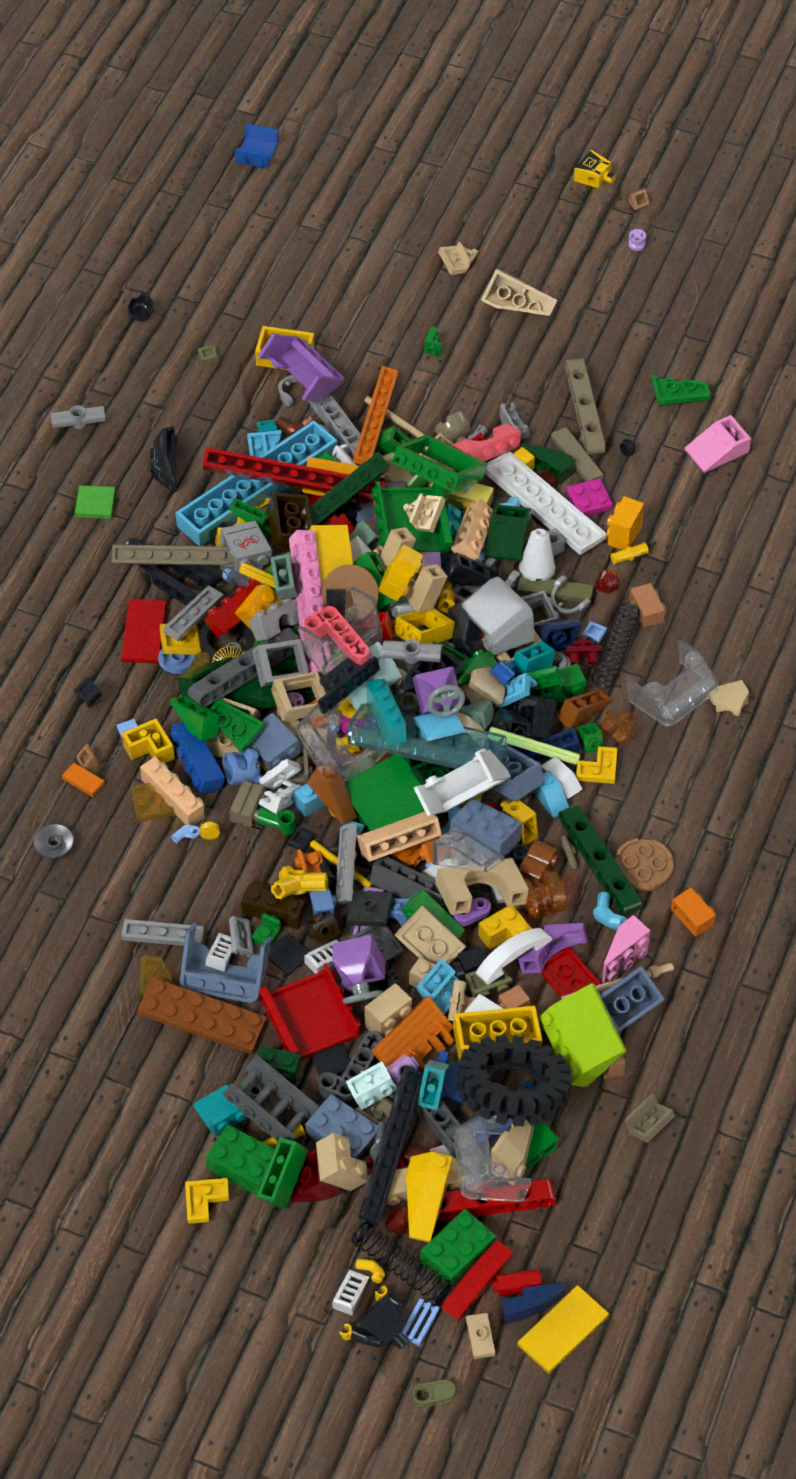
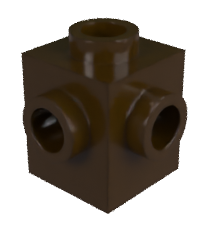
M330 913L316 914L311 917L312 920L307 921V934L311 940L313 939L318 943H328L332 940V937L340 934L335 917Z

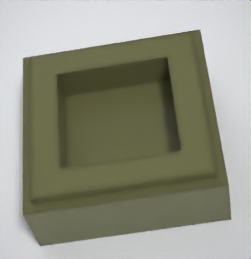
M215 345L198 348V355L202 365L219 362Z

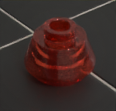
M611 570L600 571L596 579L598 591L606 594L617 591L620 586L618 576Z
M406 1207L394 1209L385 1221L386 1229L396 1234H406L409 1231L408 1209Z

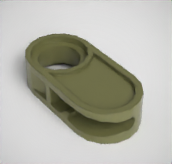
M449 1380L422 1383L415 1386L412 1391L414 1404L421 1408L447 1404L455 1397V1386ZM420 1391H426L429 1397L426 1400H419L416 1395Z

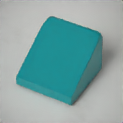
M273 419L256 423L258 432L277 431V426Z

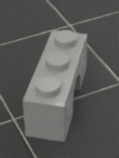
M296 597L284 599L281 603H273L268 606L266 611L260 610L254 613L255 616L248 620L256 641L267 640L281 632L279 618L283 626L299 623Z

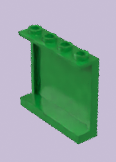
M377 481L375 488L372 489L371 496L372 500H375L374 514L378 517L377 530L381 534L379 537L380 546L384 548L391 530L406 527L416 539L413 550L419 553H448L452 545V537L445 503L433 533L416 530L410 523V519L403 508L405 504L408 503L410 505L417 500L421 493L424 496L431 495L444 498L443 488L433 483L432 487L381 488L380 481Z
M400 752L344 782L357 818L361 824L365 825L367 832L425 812L414 790L416 786L421 784L410 771L412 767L408 757H403ZM436 814L438 819L441 818L440 814Z

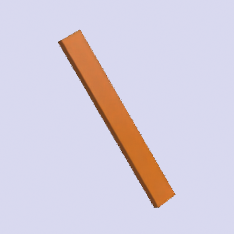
M385 366L381 368L352 462L362 465L374 454L399 371Z

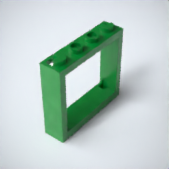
M427 434L398 445L392 463L453 493L482 481L488 463ZM422 453V454H424V455H426V456H428V457H430V458H432V459H434V460H436V461H438V462H440V463H443V464H445V465H447V466H449V467H451V468H453V469H455V470H457V471H459V472L456 473V472H454V471H452V470H450V469H448V468H446V467H444V466H442V465H440V464H438V463H435V462H433V461H431V460H429V459H427V458H425V457H423V456H421V455H419V454ZM449 483H454L453 488L448 486Z

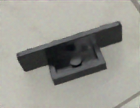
M373 656L362 666H359L347 657L319 679L320 685L329 691L318 700L320 712L322 714L327 713L340 701L347 698L350 693L362 686L369 678L377 674L380 670L378 658Z

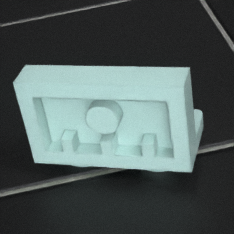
M382 1061L346 1081L355 1101L362 1110L397 1091V1087Z

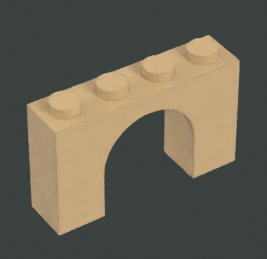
M406 527L391 530L380 555V560L385 569H387L388 564L403 545L411 549L413 548L416 539ZM437 564L422 567L417 581L413 578L411 583H408L407 586L410 588L405 598L418 613L433 610L448 576Z
M513 858L437 869L435 884L451 915L470 912L472 896L467 886L475 883H484L495 887L501 893L507 907L524 905L527 902L529 889Z

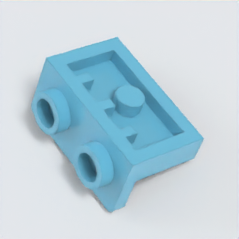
M527 673L509 680L503 685L505 688L503 702L497 707L502 708L530 695V689L537 686V681Z

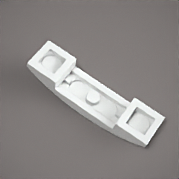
M541 928L521 932L498 946L483 961L476 971V975L489 985L504 974L502 970L504 966L530 948H533L535 951L539 950L552 941V938Z

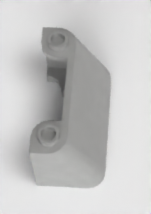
M495 577L490 579L460 604L468 617L485 633L484 645L494 655L534 641V617L530 606L501 578Z

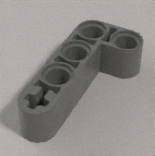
M370 1031L366 1033L342 1077L329 1072L319 1076L318 1090L320 1096L327 1099L332 1094L348 1106L355 1102L346 1081L350 1080L352 1076L358 1075L362 1069L367 1070L376 1064L378 1059L371 1050L382 1040L379 1032ZM325 1084H331V1086H329V1087H325V1086H323V1085H325ZM343 1092H349L350 1094L344 1095V1094H342V1093H343Z

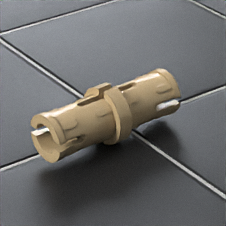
M454 980L452 997L449 998L450 1009L448 1020L452 1023L454 1014L461 1013L462 1006L465 1005V1000L463 999L467 983L464 981Z

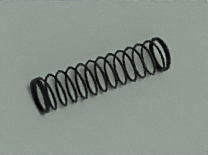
M622 603L617 607L603 649L591 676L592 682L598 687L608 689L612 688L615 684L616 676L619 673L618 670L621 668L620 664L623 663L622 659L625 657L624 653L627 652V647L641 613L633 604ZM621 606H630V607L634 608L635 610H633V609H631V608H627V607H625V608H620V607H621ZM629 609L634 611L638 616L634 617L627 613H621L620 610ZM620 620L628 621V622H630L632 625H627V624L621 622ZM618 625L625 626L630 630H624L620 628ZM617 626L620 630H614L613 627ZM616 631L626 633L628 636H623ZM612 637L616 641H610L609 638ZM614 637H620V638L624 639L625 641L617 640V639L614 638ZM612 642L619 643L624 647L616 646ZM608 648L612 652H606L605 649ZM610 648L618 649V650H620L622 653H620V652H615V651H613V650L610 649ZM607 653L617 655L619 658L612 657ZM603 654H606V655L609 656L610 658H608V657H607V658H604V657H603ZM604 659L607 663H601V660ZM606 659L613 660V661H615V662L618 663V664L611 663V662L607 661ZM599 665H602L606 669H599ZM604 665L612 666V667H614L615 669L607 668V667L604 666ZM601 670L608 671V672L612 673L613 675H610V674H608L607 672H603V671H601ZM598 674L606 675L612 681L605 680L601 678ZM594 675H597L603 681L613 682V684L609 686L601 685L595 680Z
M364 1221L354 1232L351 1242L357 1247L361 1246L363 1252L368 1251V1256H374L375 1261L381 1260L382 1266L387 1265L389 1271L394 1270L395 1276L400 1275L402 1281L407 1280V1285H413L415 1291L420 1290L422 1296L427 1295V1300H432L434 1305L439 1304L450 1290L451 1282L445 1280L435 1291L431 1299L428 1298L429 1293L439 1283L441 1275L434 1279L428 1292L423 1294L422 1288L431 1280L435 1270L430 1271L421 1287L416 1289L415 1285L426 1273L428 1265H425L418 1273L415 1281L409 1284V1278L418 1270L422 1260L417 1261L408 1277L403 1279L402 1275L413 1263L415 1255H412L405 1263L402 1271L396 1274V1268L406 1259L408 1250L400 1256L395 1267L389 1269V1264L398 1256L402 1246H398L392 1253L388 1263L383 1264V1258L391 1252L395 1245V1240L387 1246L382 1257L376 1259V1254L386 1245L389 1236L382 1239L374 1254H370V1249L381 1238L382 1231H379L374 1236L369 1247L364 1250L363 1244L372 1237L376 1230V1226L370 1229L371 1223ZM365 1225H367L362 1235L358 1238L361 1230L364 1228ZM444 1290L441 1296L436 1300L437 1296Z

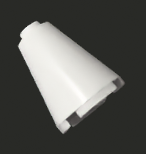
M536 529L531 532L519 563L520 574L528 580L536 581V579L542 578V581H546L555 574L556 567L549 533L544 529Z

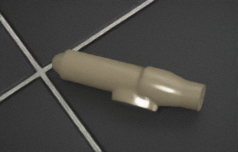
M562 836V846L570 867L577 869L578 863L575 858V848L569 842L567 836Z

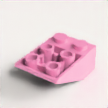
M730 415L716 421L685 447V451L705 473L749 453L751 438Z
M634 915L618 927L604 962L602 984L616 980L623 970L627 971L636 960L644 958L648 953L650 930Z

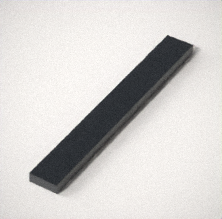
M407 1065L404 1067L358 1216V1218L376 1226L381 1222L424 1074Z

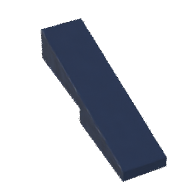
M574 727L551 735L549 738L537 740V737L531 738L571 752L582 750ZM514 745L510 746L535 761L550 758L549 756Z

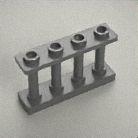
M256 1054L245 1068L249 1074L237 1087L231 1083L223 1093V1096L229 1103L241 1110L246 1117L254 1121L263 1131L272 1136L277 1143L279 1138L293 1141L296 1138L292 1133L303 1119L308 1121L319 1109V1106ZM256 1078L265 1087L252 1100L243 1092ZM272 1092L281 1101L270 1113H267L260 1107V1104ZM288 1105L297 1114L284 1127L276 1118Z

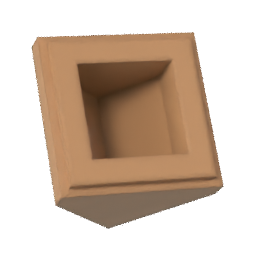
M646 188L629 195L628 202L634 210L650 205Z
M85 744L76 758L82 768L90 770L99 766L89 745Z

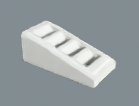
M218 934L206 958V966L225 972L233 953L231 936Z
M338 941L329 942L304 956L305 964L315 974L324 971L323 964L325 963L328 968L333 966L332 957L327 952L330 951L333 954V943Z
M349 1270L332 1302L333 1309L353 1316L369 1281V1277ZM351 1278H356L358 1280H361L362 1282L361 1284L354 1282L351 1280ZM348 1284L358 1287V1290L348 1287ZM345 1291L353 1293L355 1296L348 1295ZM342 1298L351 1300V1303L342 1300Z

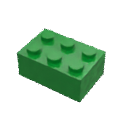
M227 1124L205 1156L206 1169L223 1178H227L234 1184L257 1195L275 1149Z
M464 1209L420 1251V1260H422L424 1266L428 1265V1270H435L434 1275L436 1277L441 1275L440 1280L442 1282L445 1280L450 1281V1289H452L496 1241V1235Z

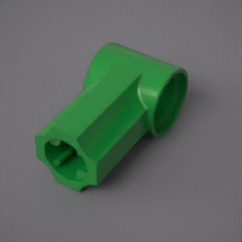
M260 807L256 819L257 823L279 829L284 835L293 834L297 826L292 811L283 810L275 814L265 807Z

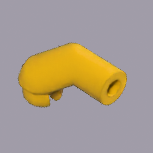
M357 1259L356 1269L370 1271L373 1274L371 1279L375 1283L383 1281L385 1271L376 1261Z

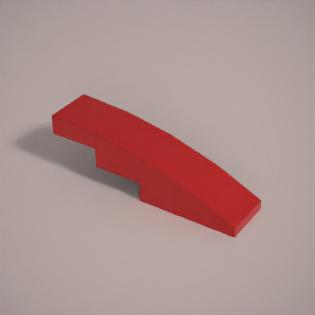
M496 1240L468 1271L441 1308L460 1321L469 1307L476 1303L484 1290L492 1285V1280H495L496 1275L500 1274L514 1252Z

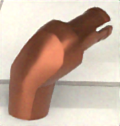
M310 416L303 422L290 423L284 417H279L277 421L281 424L276 422V426L285 431L287 437H290L313 420L319 425L320 423L313 416Z

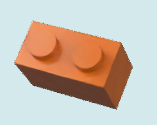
M692 888L672 899L671 911L695 937L715 925L716 913L714 909L710 906L708 907L703 901L702 896Z

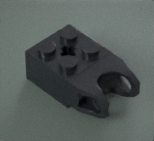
M442 648L440 662L418 661L414 664L400 682L398 692L394 697L398 699L407 692L416 694L412 678L417 674L431 672L433 668L439 670L453 667L456 676L464 665ZM419 705L417 707V711L414 713L417 716L421 714Z

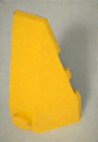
M436 1152L411 1156L406 1173L409 1238L428 1243L431 1241L452 1171V1156Z

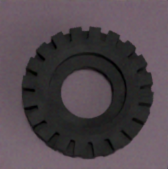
M507 1035L496 1036V1041L494 1042L491 1037L481 1039L480 1044L477 1042L469 1045V1049H465L459 1061L456 1088L459 1091V1097L462 1102H467V1107L473 1112L480 1110V1116L487 1120L493 1115H497L496 1123L506 1125L508 1118L512 1119L513 1126L524 1127L525 1119L530 1126L540 1125L541 1119L547 1123L555 1118V1114L559 1116L564 1111V1108L567 1107L572 1084L570 1065L565 1064L566 1059L560 1053L554 1055L555 1049L546 1045L539 1049V1041L530 1039L528 1044H523L524 1037L513 1036V1042H509ZM501 1069L519 1070L532 1075L536 1080L537 1086L533 1091L529 1089L510 1091L507 1090L508 1087L497 1082L493 1084L491 1077L496 1071Z

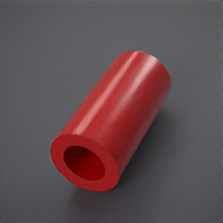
M539 1269L496 1275V1280H492L494 1293H498V1296L502 1297L522 1294V1288L541 1286L542 1281Z

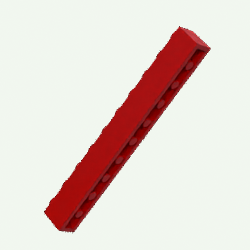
M206 447L203 460V470L322 493L329 492L348 476V474ZM376 480L354 499L374 502L371 492L379 480ZM380 481V487L385 488L386 482Z
M344 513L339 516L334 514L327 519L329 523L326 525H347L349 535L355 530ZM253 578L249 579V584L246 587L244 585L240 586L234 591L236 594L232 598L229 595L221 601L222 605L219 608L215 606L207 612L209 615L204 620L216 637L223 635L241 621L235 612L254 588L261 585L259 581Z

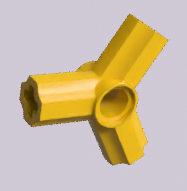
M284 866L279 872L280 880L274 882V885L271 886V892L275 897L283 899L289 895L303 894L307 891H327L328 876L327 873H305L303 870H295L291 866Z

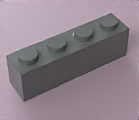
M387 856L379 858L373 864L370 878L372 884L388 892H393L395 896L402 899H410L413 893L424 890L443 909L447 907L435 884V880Z

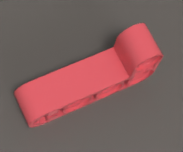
M332 606L324 607L305 619V633L308 639L318 640L328 634L346 657L359 666H362L370 659L368 646L336 608Z

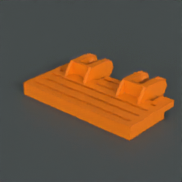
M427 996L371 1051L380 1062L384 1063L386 1068L404 1054L409 1058L413 1056L419 1064L417 1069L424 1073L425 1064L422 1059L433 1049L430 1044L439 1053L440 1051H445V1047L436 1035L438 1034L447 1045H451L454 1039L449 1032L453 1029V1025L432 999Z

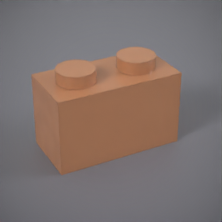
M651 583L631 588L629 601L640 610L639 621L642 627L664 622L666 607L664 603L660 602L657 589H654Z

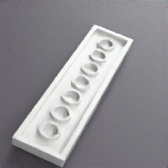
M510 451L488 462L485 474L509 495L518 497L523 507L531 508L532 514L550 530L556 528L560 534H563L566 543L579 555L607 539L606 532Z

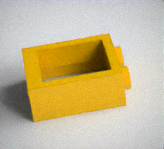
M434 608L433 610L420 613L414 610L396 617L394 633L405 641L415 639L419 643L432 644L434 641L440 643L452 638L455 622ZM424 625L429 628L424 631H420L419 629H417Z

